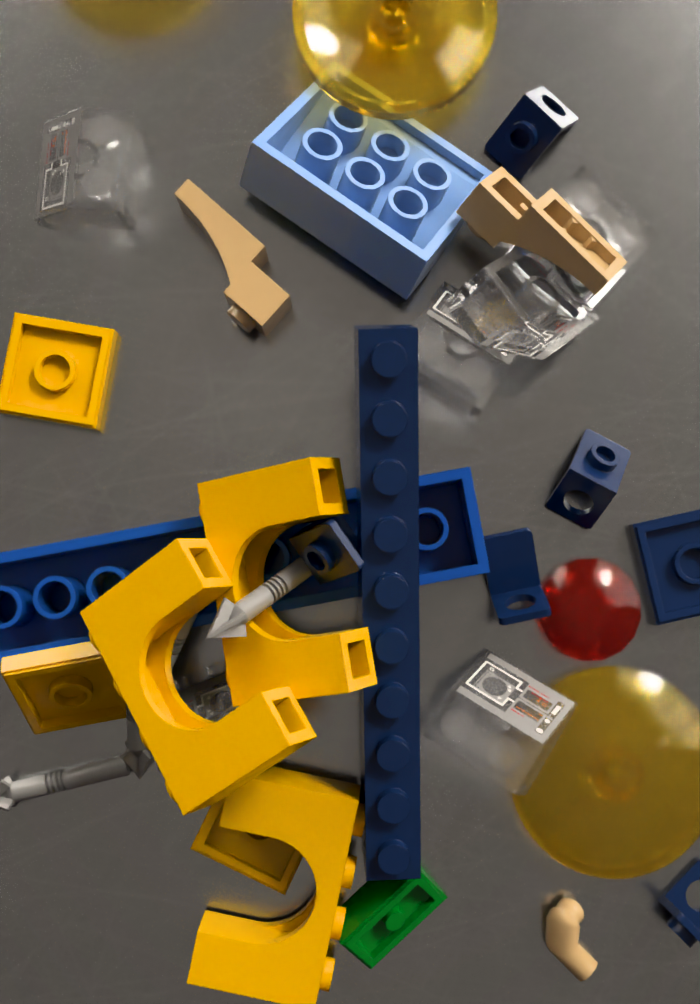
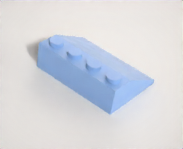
M332 64L252 141L239 185L407 300L464 224L465 220L456 213L458 208L475 187L493 172L335 64Z

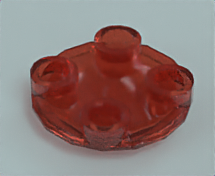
M598 558L576 559L566 565L557 567L552 572L551 577L545 582L543 591L550 604L551 615L539 618V622L543 628L545 639L563 654L581 661L604 660L621 652L635 637L641 620L640 596L632 579L618 566Z

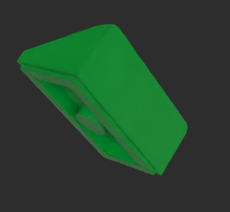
M422 867L421 879L368 881L342 905V907H346V913L339 943L369 969H372L448 897Z

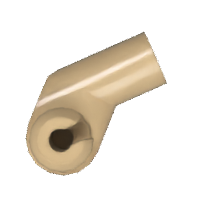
M562 898L558 901L556 907H552L546 917V946L579 981H585L595 971L598 962L578 943L579 923L584 919V911L577 901L571 898Z

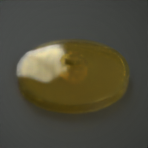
M293 0L292 7L293 29L298 53L304 67L318 87L338 104L351 111L386 120H404L428 115L459 98L474 83L484 68L491 52L497 26V0Z
M603 665L582 668L570 672L547 685V687L575 704L543 744L515 727L507 755V781L510 796L520 821L531 837L546 853L561 864L577 872L599 878L626 879L643 876L655 872L678 859L700 836V713L683 693L665 680L653 674L624 666ZM537 696L531 701L545 711H548L553 705ZM558 701V703L553 707L549 714H546L547 716H549L557 705L560 706L561 708L556 713V715L552 714L550 716L553 720L565 706V704H563L560 701ZM529 706L523 711V714L536 722H539L543 717L541 713ZM544 719L537 728L544 732L550 723H546Z

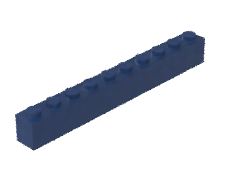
M410 324L355 325L357 552L365 564L358 571V628L368 627L378 683L359 690L361 803L364 805L365 818L362 835V854L366 881L421 879L418 328Z

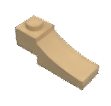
M502 166L482 180L456 211L467 222L470 231L478 238L485 240L492 248L503 242L531 251L568 272L594 295L627 263L552 188L536 200Z
M187 179L174 194L181 210L208 238L225 266L230 285L223 292L228 305L231 306L227 314L246 332L250 333L256 328L266 337L292 309L290 295L261 270L269 261L265 245L191 180Z

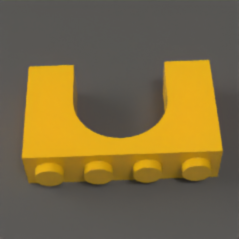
M307 457L197 483L200 499L199 514L204 524L205 537L208 538L234 587L216 599L217 611L223 598H227L235 604L264 583L266 557L274 541L285 530L297 524L349 514L340 458ZM270 606L246 623L247 637L222 638L226 662L225 677L230 688L233 707L242 705L259 692L288 685L296 699L351 693L378 684L368 627L323 634H305L286 625Z
M176 538L80 612L89 630L91 643L101 653L114 679L116 692L126 702L139 728L141 741L151 751L165 779L167 792L178 804L183 816L214 805L317 737L289 685L259 692L217 722L197 715L180 697L174 684L171 669V656L176 637L190 618L234 587L208 538Z
M272 766L224 798L219 827L270 837L291 845L303 855L310 865L316 882V890L303 909L293 916L279 921H255L205 910L196 935L187 984L279 1004H316L319 990L329 992L335 958L327 957V950L330 939L340 941L346 907L337 906L341 887L351 889L357 862V856L348 854L351 837H362L365 826L364 805L359 803L360 785Z

